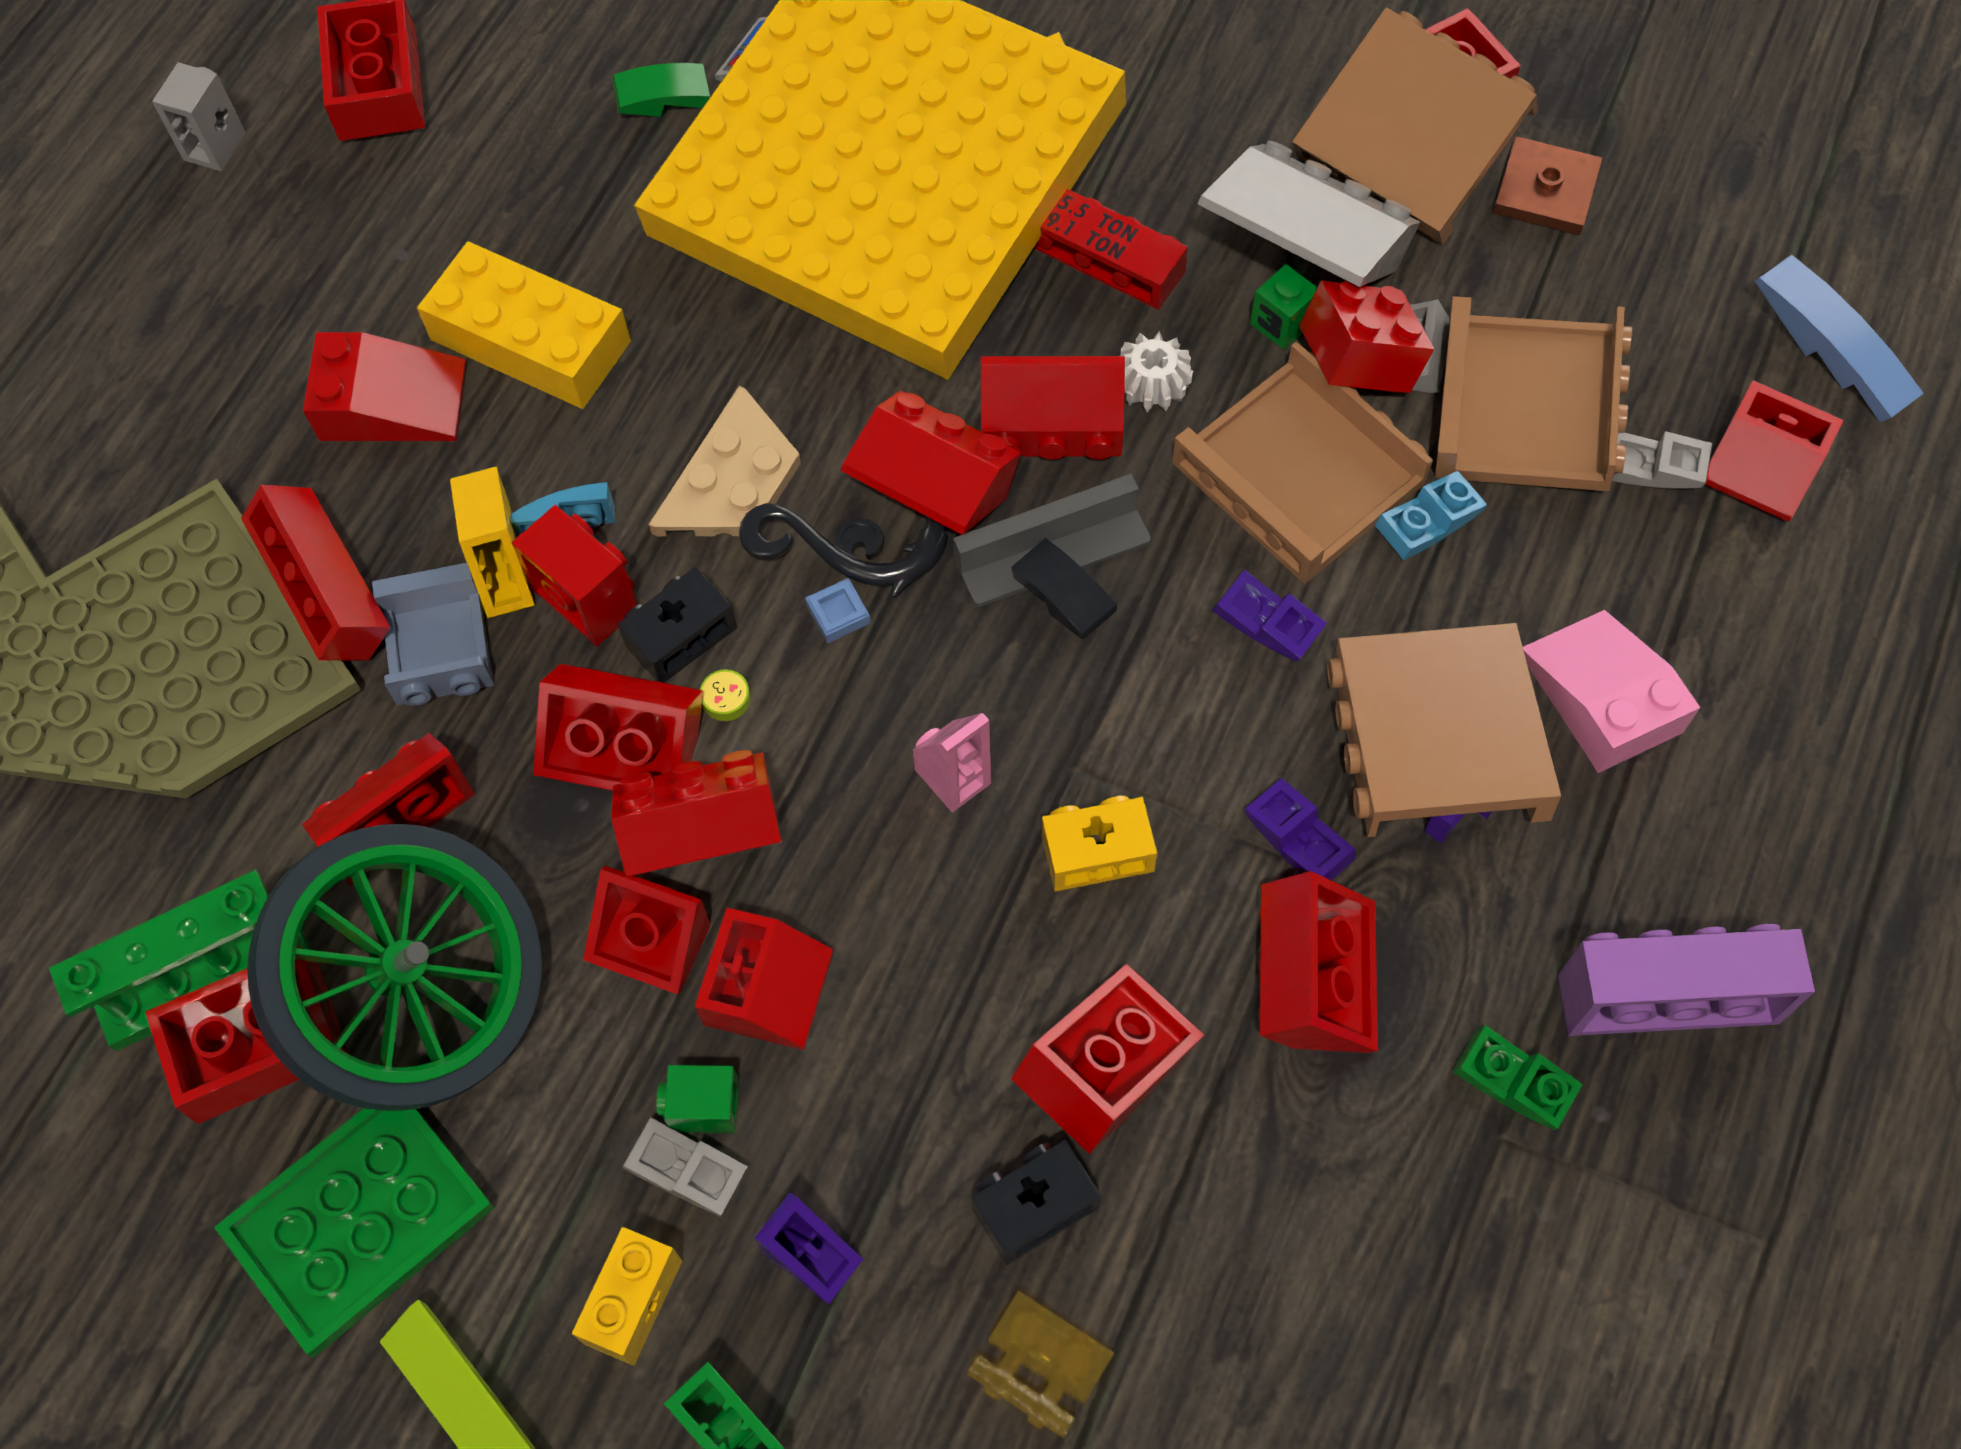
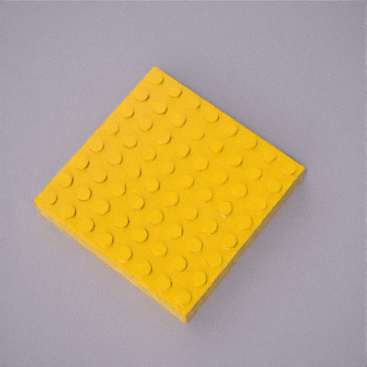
M779 0L634 204V207L647 236L949 380L1041 237V225L1067 189H1072L1126 105L1125 71L961 0Z

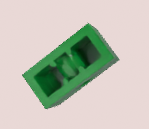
M709 1362L664 1403L702 1449H784Z

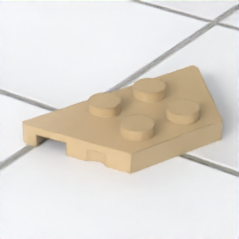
M740 386L737 388L652 518L649 527L653 535L661 537L667 536V531L694 530L695 536H715L721 533L739 536L740 523L745 514L761 504H776L801 464L800 455L745 388Z

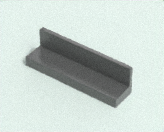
M1132 474L953 538L954 562L974 605L981 607L1028 590L1014 579L1011 567L1045 538L1059 547L1083 569L1149 545L1151 536L1137 511L1139 488Z

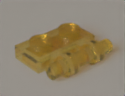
M1018 1291L988 1339L989 1344L1006 1354L998 1366H995L978 1355L967 1375L985 1386L983 1393L998 1402L1003 1398L1029 1415L1027 1422L1034 1427L1042 1430L1045 1426L1064 1439L1075 1418L1057 1407L1064 1393H1066L1082 1405H1085L1112 1360L1114 1352ZM1021 1365L1049 1382L1041 1395L1014 1378Z

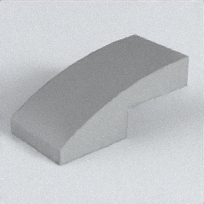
M1666 431L1659 441L1629 433H1618L1617 444L1626 445V455L1623 473H1614L1612 481L1657 488H1702L1706 483L1712 443Z
M651 1117L623 1165V1169L719 1217L722 1215L748 1167L702 1141L697 1143Z

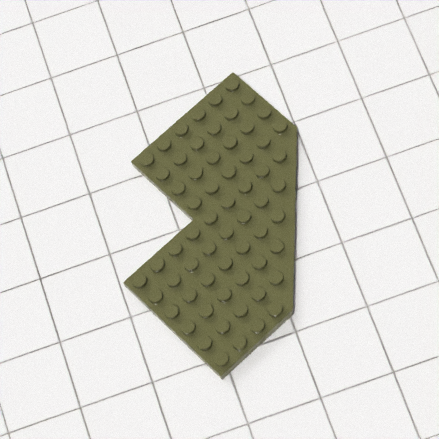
M217 478L48 577L0 503V773L187 799L360 692L361 689L341 660H318L243 524L241 513Z

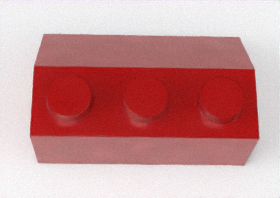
M1125 356L981 357V432L1002 438L1006 445L1021 452L1020 457H1042L1049 460L1062 457H1089L1100 460L1112 456H1122Z
M900 390L876 407L845 458L841 471L964 535L1007 499L1021 452L1006 445L1002 438L992 434H985L967 425L961 417L944 413L926 404L920 396Z
M559 664L539 682L533 775L613 791V785L621 784L620 781L624 777L635 773L647 772L651 774V777L671 773L673 767L692 761L699 738L703 690Z
M428 733L419 740L405 744L398 751L396 757L379 769L363 774L355 782L354 787L337 799L321 804L315 809L312 816L301 825L318 847L346 833L372 826L407 824L430 828L473 797L475 793L452 754L441 742ZM351 877L345 879L349 886L353 884Z
M1312 871L1262 884L1259 913L1261 921V957L1259 960L1260 1036L1293 1049L1360 1053L1377 1052L1375 901Z

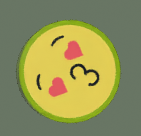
M718 670L708 675L701 684L700 690H703L702 706L711 718L718 721H732L747 711L751 695L747 681L738 672Z

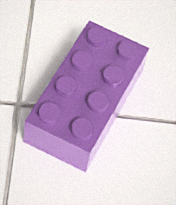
M1777 924L1757 925L1747 929L1746 932L1726 933V929L1723 927H1707L1693 932L1692 935L1673 936L1669 930H1653L1641 934L1639 938L1619 939L1615 933H1598L1582 941L1558 974L1568 1036L1777 1025L1782 1023L1815 992L1801 929L1780 930V926Z

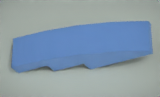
M1793 255L1787 257L1755 280V283L1804 355L1808 356L1817 351L1842 389L1854 384L1879 422L1892 418L1924 394L1896 355L1863 317L1830 285Z

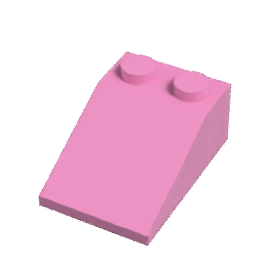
M1605 610L1523 647L1527 666L1598 773L1684 733L1700 709V706L1673 667Z

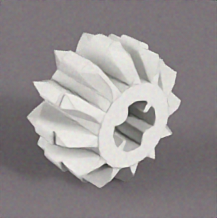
M1160 332L1155 335L1154 339L1150 340L1139 333L1135 344L1124 342L1120 356H1125L1124 394H1127L1126 400L1129 406L1142 402L1146 412H1148L1153 404H1158L1167 411L1171 405V400L1182 401L1186 388L1192 382L1193 371L1190 366L1191 357L1189 350H1179L1180 344L1177 337L1165 342Z

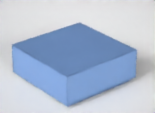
M849 578L805 598L806 606L827 644L871 623L870 615Z

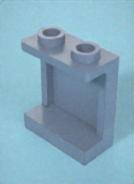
M467 563L372 581L374 599L391 627L385 635L389 674L384 676L385 687L396 705H422L429 702L431 698L451 694L466 696L478 692L481 688L494 686L484 608Z

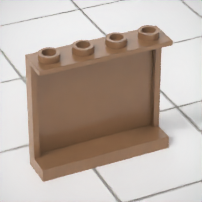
M1386 7L1292 143L1300 159L1305 162L1312 160L1328 167L1332 171L1330 174L1331 178L1344 184L1346 180L1356 181L1371 190L1370 197L1382 203H1385L1387 199L1393 200L1411 209L1409 216L1420 221L1417 230L1443 246L1453 232L1452 220L1527 114L1534 117L1538 112L1537 94L1534 93L1535 89L1526 80L1518 76H1513L1509 79L1497 72L1495 64L1480 54H1475L1474 57H1471L1459 50L1460 46L1448 35L1438 32L1435 36L1422 28V23L1412 14L1405 11L1397 14Z
M1453 296L1435 478H1443L1459 471L1467 481L1610 491L1614 473H1623L1626 455V445L1617 444L1618 433H1625L1628 416V405L1619 404L1620 393H1627L1630 377V365H1622V355H1629L1632 338V327L1624 326L1625 307H1617L1613 324L1470 315L1472 298Z
M1297 342L1291 345L1288 363L1201 432L1196 434L1188 427L1177 435L1174 441L1172 463L1304 584L1308 583L1374 528L1382 513L1400 506L1425 485L1433 461L1421 444L1408 439L1394 427L1392 421L1385 413L1376 411L1364 401L1354 387L1329 385L1314 354L1308 352Z
M1517 623L1338 638L1335 657L1327 661V676L1330 688L1338 689L1340 701H1336L1335 707L1337 727L1339 731L1346 730L1349 743L1345 744L1344 747L1345 767L1348 774H1355L1358 788L1353 790L1354 811L1357 819L1364 818L1368 837H1376L1379 822L1524 808L1528 810L1531 823L1552 820L1561 798V793Z

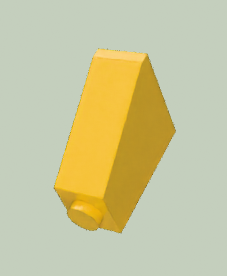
M497 466L451 478L450 483L459 543L487 618L535 606L531 587L511 543L517 536L511 524L512 511Z

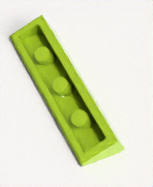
M418 1299L409 1306L380 1340V1343L458 1449H535L428 1305Z

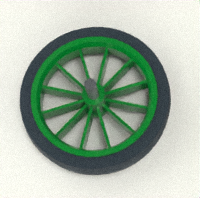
M407 824L378 825L346 833L320 845L295 863L279 880L263 905L253 930L248 952V991L253 1013L267 1044L285 1067L303 1083L322 1095L355 1107L387 1111L412 1110L437 1105L470 1090L487 1078L508 1057L526 1031L534 1013L541 983L542 959L537 928L522 893L501 866L486 853L471 843L438 829ZM403 869L395 941L365 875L367 871ZM415 872H419L445 883L452 889L411 941L407 940L414 876ZM351 877L380 944L320 901L319 898L339 882ZM459 893L475 910L484 927L428 949L422 943V940ZM312 911L370 955L364 957L296 948L301 928L309 912ZM487 933L492 946L495 970L493 973L427 964V958ZM295 960L364 968L365 976L302 1002L295 978ZM422 975L493 983L492 995L482 1020ZM368 983L374 991L332 1044L317 1029L305 1009ZM415 988L473 1030V1033L464 1043L445 1057ZM382 995L388 998L379 1065H374L352 1057L340 1050V1048ZM400 995L405 1000L431 1063L414 1067H391Z

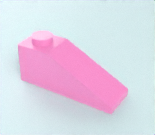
M983 713L952 720L942 729L933 728L918 740L916 748L913 749L915 771L952 813L991 784L989 719Z

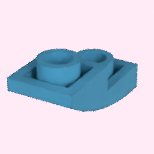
M1456 471L1423 486L1417 498L1382 513L1375 527L1400 557L1406 560L1464 526L1483 512L1487 504L1461 473Z
M607 482L588 484L555 492L539 498L511 514V524L517 537L555 504L568 516H572L574 513L579 515L590 528L597 527L600 524L615 523V505Z

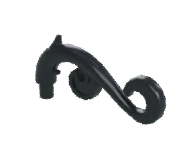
M765 503L755 506L745 514L739 528V537L744 550L758 560L771 561L788 552L793 545V538L790 533H786L780 540L767 541L761 536V528L769 520L784 521L831 568L847 578L863 584L880 587L892 586L890 594L892 597H897L905 587L932 570L940 560L948 540V534L945 533L946 526L928 517L926 528L920 531L919 540L905 545L904 551L910 552L908 555L894 562L871 563L863 561L853 554L854 548L862 546L866 550V558L870 560L882 550L884 535L879 525L869 519L858 518L847 521L839 528L835 545L801 516L777 504Z

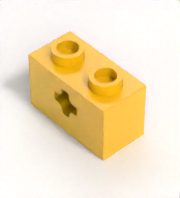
M1115 796L1102 801L1099 806L1079 809L1077 806H1064L1053 810L1050 815L1042 817V840L1054 892L1155 871L1157 850L1143 797L1129 799L1126 796ZM1098 835L1100 841L1104 842V844H1096L1095 839L1090 836Z
M622 1227L572 1331V1335L586 1346L635 1366L681 1266L682 1259L672 1247Z

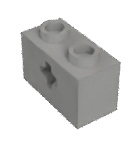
M178 62L152 101L182 159L222 172L246 132L218 74L205 67L197 68Z

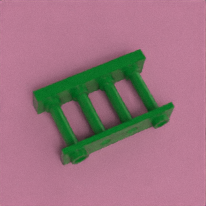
M255 869L49 967L65 1014L72 1017L94 1006L108 1046L117 1052L152 1035L145 1014L146 1011L246 969L253 930L260 911L269 896L259 872ZM301 928L296 947L301 946L303 949L311 950Z

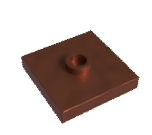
M1516 136L1493 213L1580 235L1586 220L1602 157Z

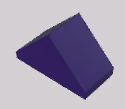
M792 1193L787 1195L754 1237L760 1250L766 1257L827 1304L831 1303L863 1260Z

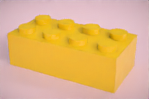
M469 241L466 242L417 307L430 340L581 409H584L631 342L621 308Z

